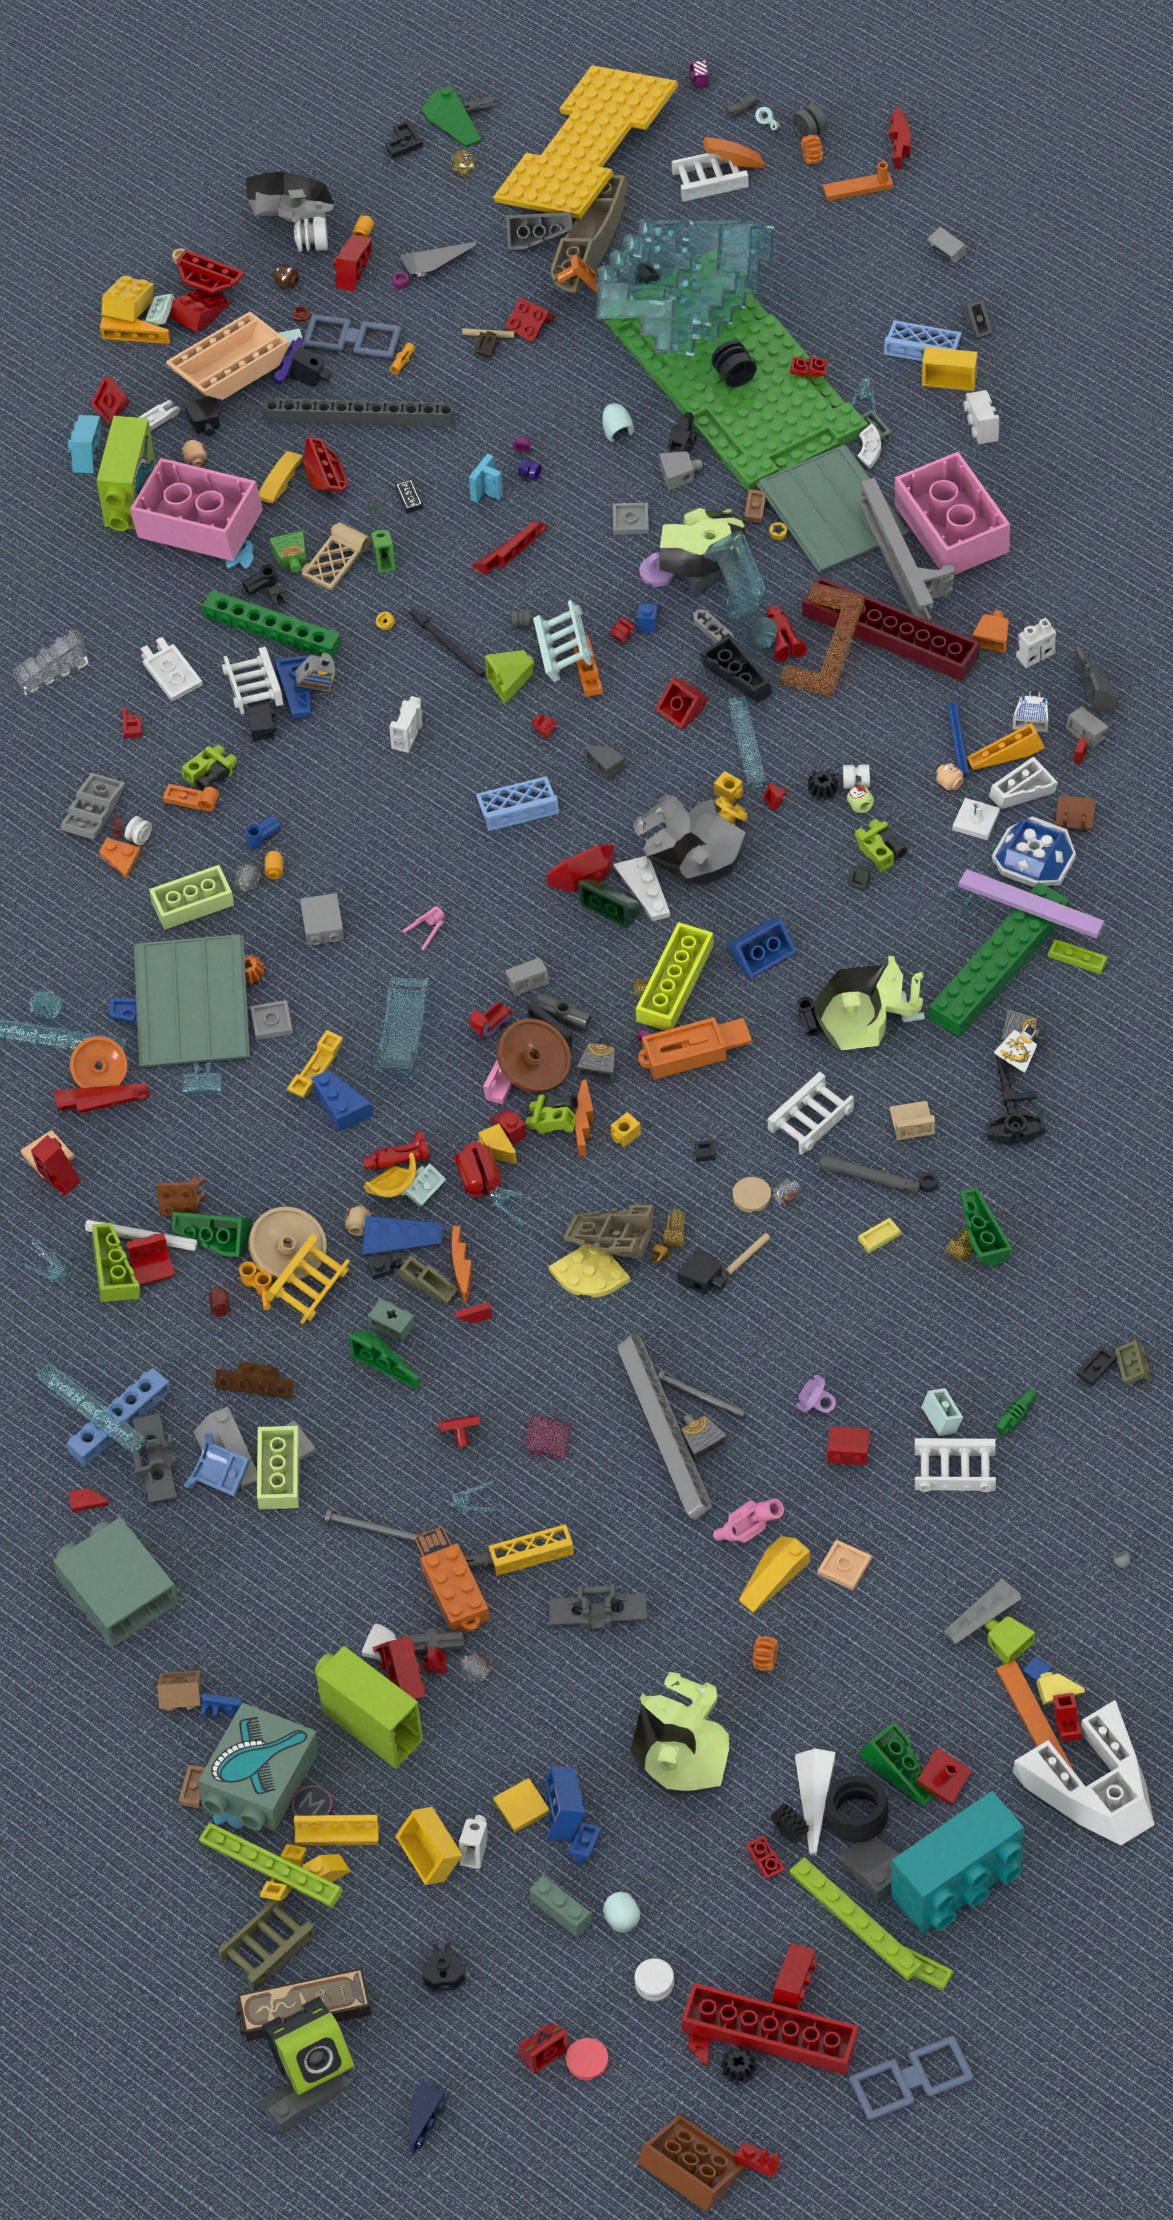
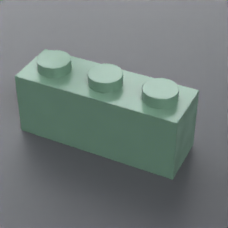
M544 1875L529 1889L530 1901L577 1938L591 1924V1913Z

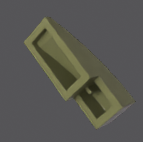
M411 1255L396 1273L416 1289L445 1304L449 1302L458 1290L455 1285L429 1265L425 1267Z

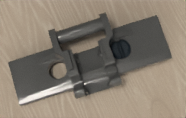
M160 1413L132 1419L136 1439L129 1441L128 1446L132 1451L135 1466L134 1475L136 1477L144 1476L149 1504L176 1499L171 1470L177 1467L178 1462L173 1452V1438L169 1436L167 1441H165ZM146 1450L149 1465L143 1467L140 1451ZM161 1472L164 1476L160 1480H155L153 1475Z
M611 1583L609 1586L594 1587L578 1585V1597L549 1599L550 1626L580 1624L584 1629L613 1628V1624H617V1622L647 1620L646 1593L616 1595L615 1583ZM610 1594V1596L605 1597L604 1603H589V1599L583 1597V1595ZM577 1607L582 1608V1614L574 1615L572 1611Z

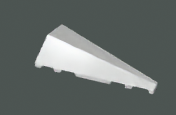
M812 1749L795 1755L803 1815L806 1824L809 1826V1831L806 1833L809 1854L815 1856L817 1855L826 1812V1796L829 1792L835 1764V1752L821 1749Z

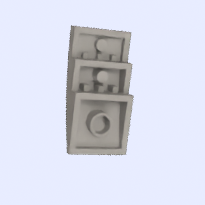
M91 773L76 792V799L68 808V815L60 824V830L94 840L116 806L125 787V782Z

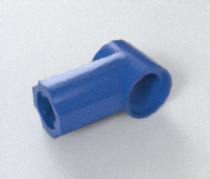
M270 816L259 824L248 825L245 830L248 847L253 849L262 846L263 840L279 831L281 825L275 816Z

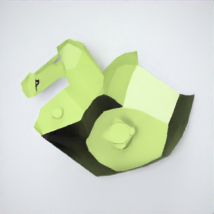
M702 508L692 510L684 515V524L663 525L659 570L686 577H704L717 572L743 557L747 527L741 520L735 518H710L711 516H720L721 514H731L733 509H727L722 512L706 511Z
M888 956V964L840 969L825 985L814 1003L817 1020L832 1044L840 1050L879 1046L886 1030V1011L909 1017L921 1011L923 998H920L919 995L923 971L912 977L911 997L907 1003L901 999L903 974L896 964L894 956Z
M669 1672L664 1685L692 1699L693 1704L687 1707L662 1695L646 1696L643 1693L640 1697L641 1707L630 1752L645 1774L670 1795L696 1793L719 1788L722 1783L729 1752V1733L718 1723L705 1720L717 1703V1689L707 1682L701 1685L680 1677L679 1673Z

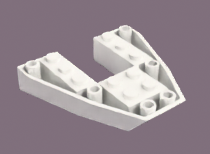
M1116 1700L1084 1718L1080 1728L1084 1738L1111 1772L1085 1787L1048 1740L1014 1761L1013 1773L1026 1789L1079 1825L1119 1845H1123L1154 1826L1147 1785Z

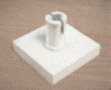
M965 798L953 824V830L988 840L1000 814V808Z

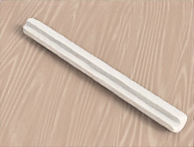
M87 1220L85 1230L92 1232V1224L104 1222ZM113 1224L117 1236L134 1240L149 1237L153 1234H161ZM165 1234L167 1246L193 1251L197 1248L198 1243L196 1239Z

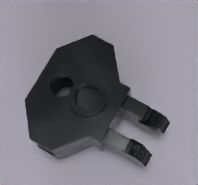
M686 412L682 415L678 424L672 427L668 441L669 450L673 451L679 445H681V452H690L693 449L697 440L696 427L693 426L694 416L691 412Z
M446 1943V1954L438 1955V1945L432 1944V1960L422 1967L423 1985L434 1992L456 1990L466 1981L464 1964L453 1958L451 1943Z

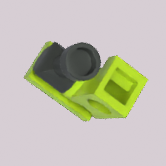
M219 744L214 748L207 746L204 749L205 751L200 752L182 766L183 779L194 787L197 785L201 791L205 787H210V783L214 780L224 781L227 776L233 775L232 768L237 764V758L232 754L224 758L225 750Z
M874 819L869 823L870 830L867 832L863 828L856 830L855 838L858 841L859 849L875 863L876 869L881 873L894 865L893 855L900 859L906 855L908 848L904 844L896 842L893 838V830L888 827L886 821L881 823Z
M539 1095L537 1101L530 1103L529 1108L533 1117H528L525 1121V1125L530 1130L536 1129L540 1134L562 1129L566 1132H573L576 1116L572 1110H577L578 1099L575 1095L566 1096L565 1100H557L552 1095L546 1097Z

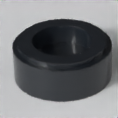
M929 1172L922 1174L919 1178L920 1189L924 1192L935 1191L938 1188V1177Z

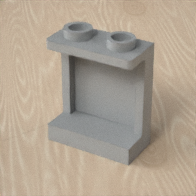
M337 893L300 899L307 945L344 940Z

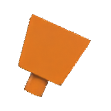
M995 610L992 615L985 614L982 616L972 635L973 640L980 642V648L1006 653L1008 619L1003 618V612Z

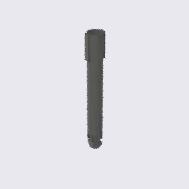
M824 1154L820 1160L819 1168L844 1173L908 1192L918 1193L920 1189L918 1181L913 1182L914 1180L847 1162L844 1159Z

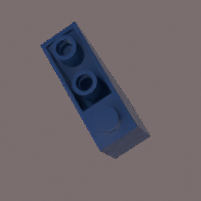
M423 2081L411 2099L410 2147L413 2154H415L418 2148H422L426 2140V2133L434 2128L435 2118L439 2112L442 2113L447 2104L444 2091Z

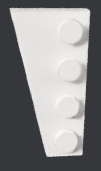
M643 856L613 864L615 872L621 876L623 883L629 887L632 895L638 899L640 906L652 921L670 917V911L650 859Z

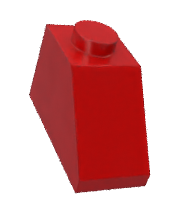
M504 1109L489 1118L493 1125L500 1124L512 1145L526 1138L525 1123L515 1111Z

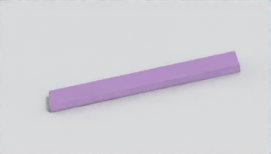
M966 869L959 881V887L1096 939L1104 926V920Z

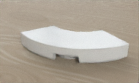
M872 423L859 434L863 447L857 455L858 459L869 469L874 466L881 453V438Z

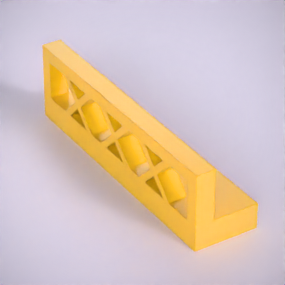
M566 1524L488 1546L496 1576L574 1554L573 1543ZM560 1532H564L566 1539L560 1541L553 1539L554 1535ZM539 1538L546 1540L542 1546H537L533 1543ZM521 1543L527 1546L525 1551L519 1552L514 1550L515 1546ZM503 1549L508 1551L505 1556L496 1557V1550Z
M377 1815L294 1816L296 1846L379 1845V1822Z

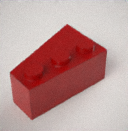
M793 1943L790 1944L774 1986L773 2004L800 2010L802 2001H804L806 1996V1987L811 1983V1971H815L818 1959L815 1958L816 1949Z

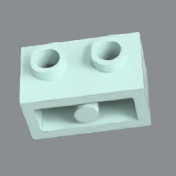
M946 1388L928 1391L922 1404V1409L937 1434L943 1436L956 1433L963 1416Z

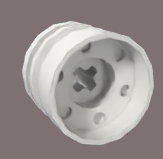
M314 217L313 223H309V219H304V223H301V220L295 222L294 237L298 252H303V244H306L307 251H310L311 243H314L316 251L328 250L326 218Z

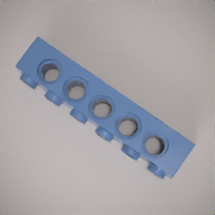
M154 1368L143 1373L136 1383L128 1386L120 1397H116L105 1410L100 1411L105 1414L104 1417L97 1416L96 1419L94 1418L91 1422L86 1423L76 1435H72L66 1443L68 1453L86 1467L123 1434L121 1431L125 1432L133 1425L132 1419L143 1417L171 1392L169 1381ZM110 1422L112 1425L114 1424V1426L119 1428L118 1430L121 1431H118L116 1434H111V1428L108 1427L110 1425Z

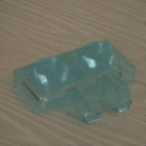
M195 1063L194 1074H183V1094L221 1093V1073H211V1063H206V1073L200 1074L199 1063Z

